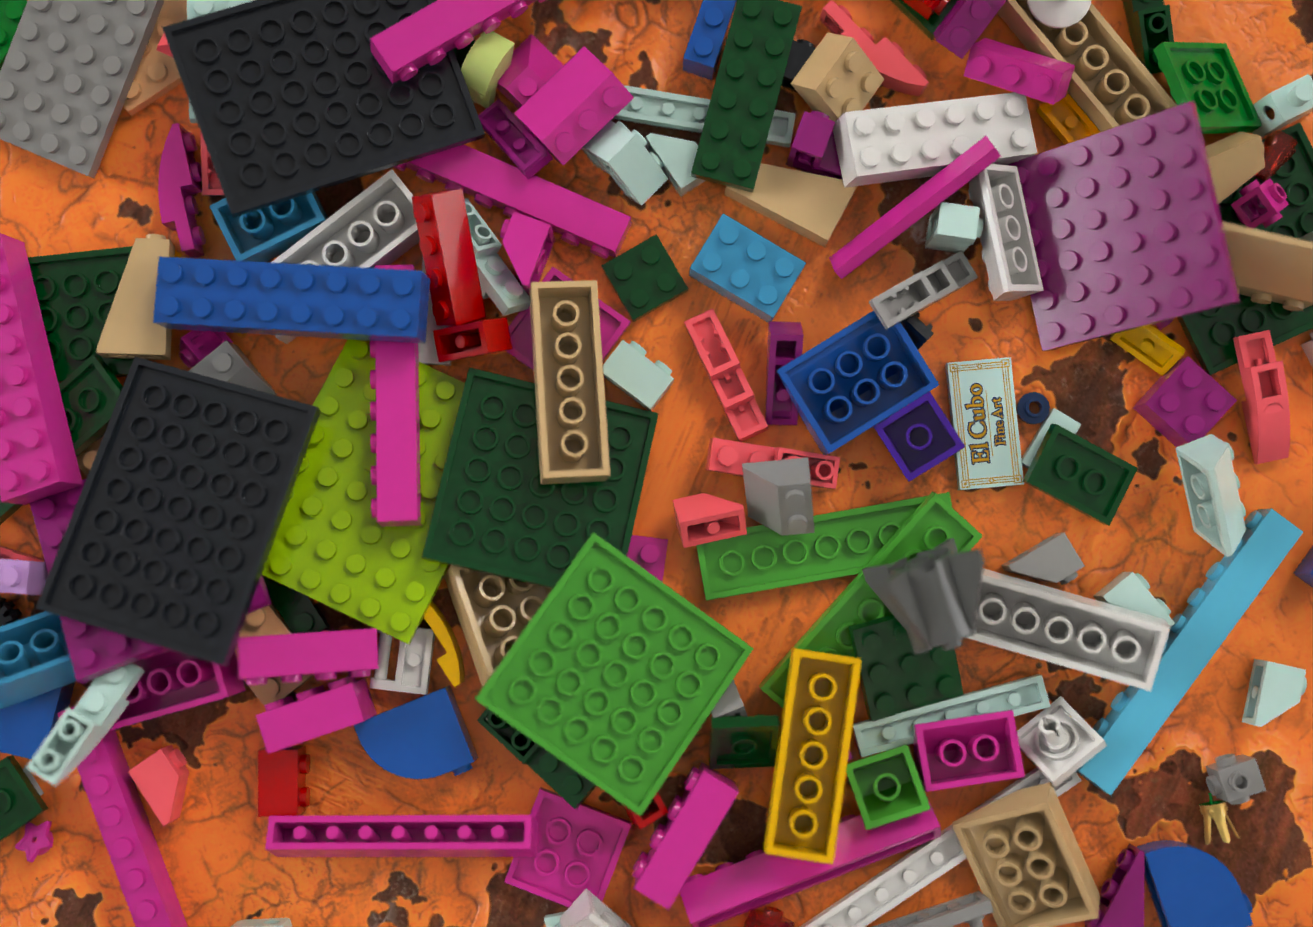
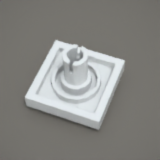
M1061 696L1050 704L1051 707L1045 708L1017 731L1020 750L1055 788L1107 746L1105 740Z

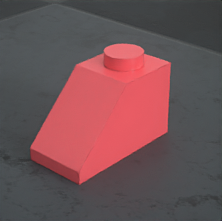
M706 493L672 500L676 525L684 548L747 534L744 507L741 504Z
M172 745L158 750L128 771L163 827L180 818L189 776V770L185 766L187 764L186 758L180 750L174 749Z

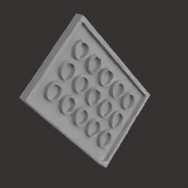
M28 0L0 71V139L81 174L95 178L164 1Z

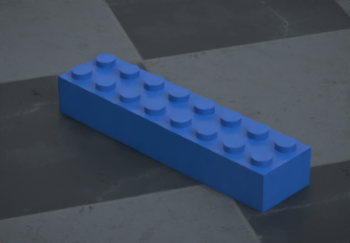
M159 257L153 323L167 329L425 344L430 278L423 271Z

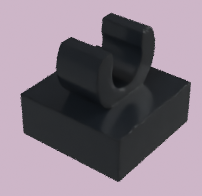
M919 312L901 322L917 349L934 334L931 331L933 328L931 324L926 326L918 319L921 315Z

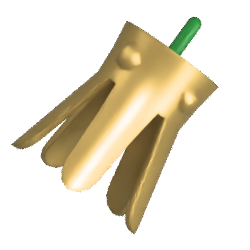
M1209 793L1210 801L1199 804L1200 812L1204 818L1205 844L1209 845L1211 843L1212 818L1225 843L1230 842L1225 817L1235 836L1240 839L1227 815L1228 807L1226 806V801H1213L1212 794Z

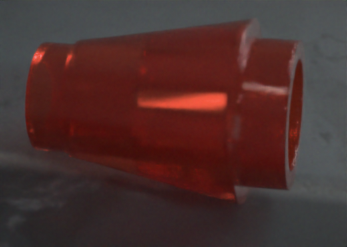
M1275 130L1271 136H1267L1264 141L1265 167L1254 176L1263 181L1271 178L1296 153L1294 148L1298 142L1290 135Z

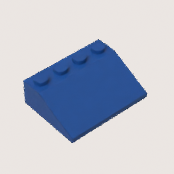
M874 310L777 370L806 428L824 455L833 452L939 386L938 381L901 322L886 330Z

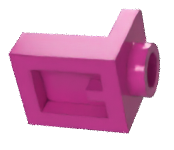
M192 330L180 338L179 356L182 362L188 368H191L226 340L231 343L233 341L225 332Z

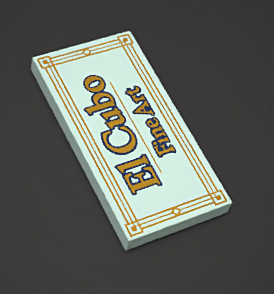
M1011 357L946 363L951 425L965 445V448L954 454L958 491L1024 485V482H1022L1024 477Z

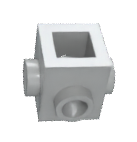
M1225 754L1215 758L1216 763L1205 766L1209 775L1206 777V783L1211 794L1223 801L1230 802L1231 805L1245 803L1250 800L1249 796L1266 791L1256 759L1244 754L1235 756V754Z

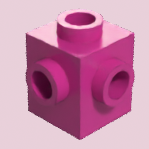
M1271 178L1262 184H1259L1256 179L1241 189L1239 192L1242 197L1231 204L1238 219L1246 227L1252 229L1261 223L1265 228L1283 217L1280 211L1289 205L1285 200L1287 199L1286 192L1281 185L1273 183Z

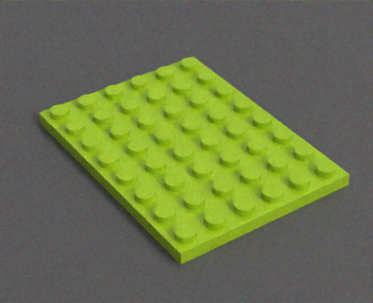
M348 339L312 405L318 407L321 413L262 575L410 645L450 566L422 559L465 383L419 362L421 525L381 527L377 522V518H372L371 499L377 498V485H372L371 466H376V453L371 452L370 438L371 433H376V421H371L370 403L376 401V389H371L370 370H376V358H371L370 340Z

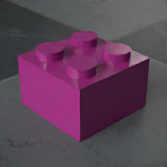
M1187 356L1178 360L1164 376H1161L1135 404L1133 409L1175 447H1179L1204 437L1237 399Z

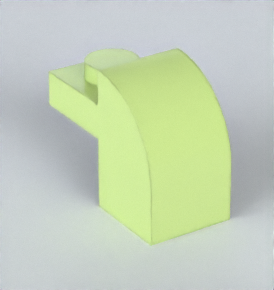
M494 31L488 34L483 32L469 50L461 67L473 103H477L486 109L494 103L498 80L511 65L515 45L514 42Z

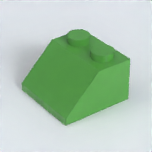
M907 744L847 764L846 774L866 830L931 809Z

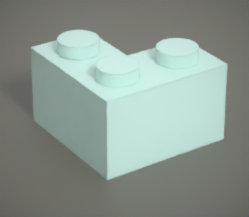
M610 120L581 148L595 166L608 173L627 197L640 205H643L669 179L661 169L664 166L662 161L653 152L649 153L645 148L648 144L646 139L635 129L630 132L621 121L614 123Z

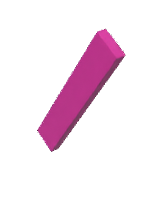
M987 136L983 137L830 256L829 259L834 272L841 279L846 277L998 160L1001 155Z

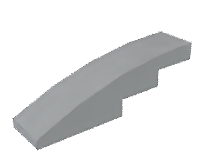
M961 250L944 261L941 260L869 301V304L887 330L977 279L978 276Z

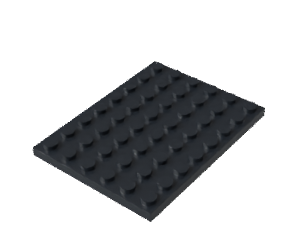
M254 0L162 27L233 218L484 138L485 132L453 49L448 51L446 57L435 65L428 63L419 68L418 73L411 79L404 82L400 79L393 84L370 51V38L434 3L435 0Z
M135 357L36 608L228 667L321 410L318 407Z

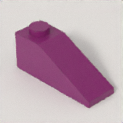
M769 321L765 421L767 425L797 426L798 411L777 370L802 355L803 330L801 322Z

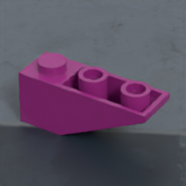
M1129 843L1127 849H1123L1116 859V870L1111 878L1106 879L1100 890L1101 898L1098 918L1085 920V927H1144V852Z

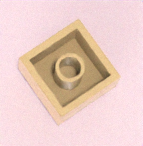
M827 32L790 84L812 111L825 113L829 116V120L836 122L844 112L863 110L885 79L853 37Z

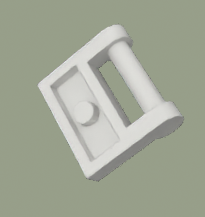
M418 627L410 645L400 641L395 680L387 679L392 637L377 630V633H380L378 669H375L374 677H371L370 688L427 695L435 634L432 629Z

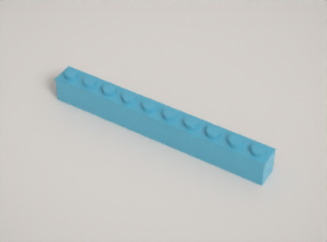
M1272 508L1254 510L1248 515L1244 521L1246 531L1234 554L1229 557L1224 555L1220 562L1214 563L1206 573L1208 579L1201 588H1196L1187 599L1189 605L1183 613L1177 614L1172 619L1175 624L1170 627L1151 691L1129 685L1125 692L1122 691L1115 696L1110 705L1112 710L1106 718L1099 719L1093 726V729L1105 740L1107 746L1076 772L1101 791L1112 795L1302 535V530Z

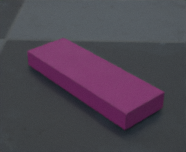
M500 99L496 100L478 115L483 130L528 179L553 160L545 147Z

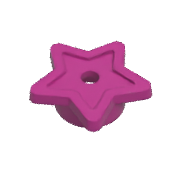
M45 821L38 826L31 822L27 823L24 837L15 845V849L25 851L27 861L30 863L37 856L48 852L53 846V834L50 831L51 821Z

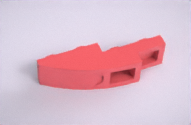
M833 0L829 1L822 8L819 20L832 33L855 39L885 79L881 84L882 86L903 94L918 97L924 92L929 83L926 80L925 72L918 65H912L904 57L905 53L897 43L890 42L884 37L875 45L872 35L865 28H859L852 21L850 12L843 5L838 6Z
M1270 330L1234 337L1233 341L1246 401H1241L1254 464L1288 458L1290 448L1288 391L1283 362L1276 361Z
M710 438L706 470L743 477L742 463L808 458L811 486L836 489L840 457Z

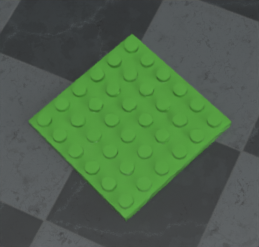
M592 533L474 699L641 816L754 648L597 534Z

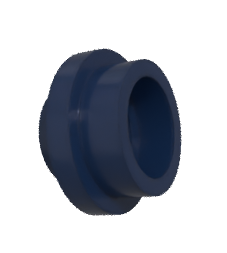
M1027 393L1017 403V414L1027 424L1041 423L1049 415V402L1040 393ZM1031 402L1039 406L1037 414L1029 410Z

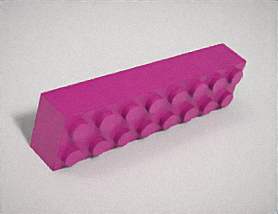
M0 233L1 502L26 505L81 486L83 483L25 244L22 241Z

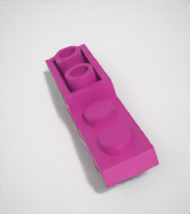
M175 123L172 124L161 156L158 179L159 209L162 224L172 231L177 230L181 251L189 257L195 258L204 255L202 245L206 243L202 228L197 226L195 215L199 213L197 202L192 195L202 192L200 183L202 181L201 166L199 162L195 161L193 151L197 150L194 135L192 132H188L181 124Z

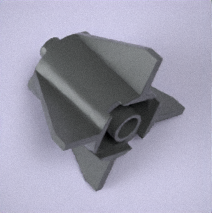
M949 538L931 550L916 553L917 557L908 562L905 557L894 563L862 569L867 584L908 632L914 653H924L937 646H942L943 650H952L963 645L962 638L975 635L978 632L976 616L984 569L981 549L958 552L954 538Z

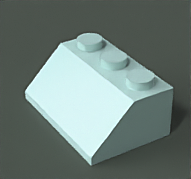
M1209 434L1175 449L1193 530L1219 552L1229 557L1234 554L1246 531L1244 522L1246 510L1239 498L1238 489L1240 488V481L1233 469V449L1229 443L1222 441L1213 434Z

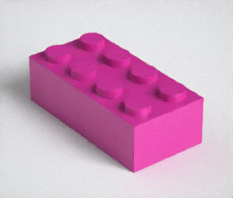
M377 628L239 637V679H246V685L267 684V677L281 676V682L302 681V674H315L316 680L337 678L336 672L348 671V676L350 677L371 676L370 669H378Z
M168 648L133 662L145 670V672L125 699L130 703L110 730L246 691L243 679H239V667L235 650L228 667Z
M703 762L698 769L694 766L692 767L684 781L685 792L682 797L676 795L667 809L669 811L667 822L665 825L661 823L657 825L650 837L651 843L649 846L651 848L649 852L645 853L642 851L633 866L632 876L635 877L634 889L668 910L739 793L736 782L715 769H709V766Z

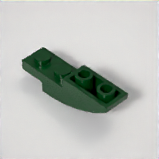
M1123 0L1129 33L1137 58L1151 74L1161 73L1162 71L1158 66V59L1153 49L1162 42H1174L1170 6L1164 5V0Z
M488 708L477 719L517 759L534 770L574 809H578L597 786Z

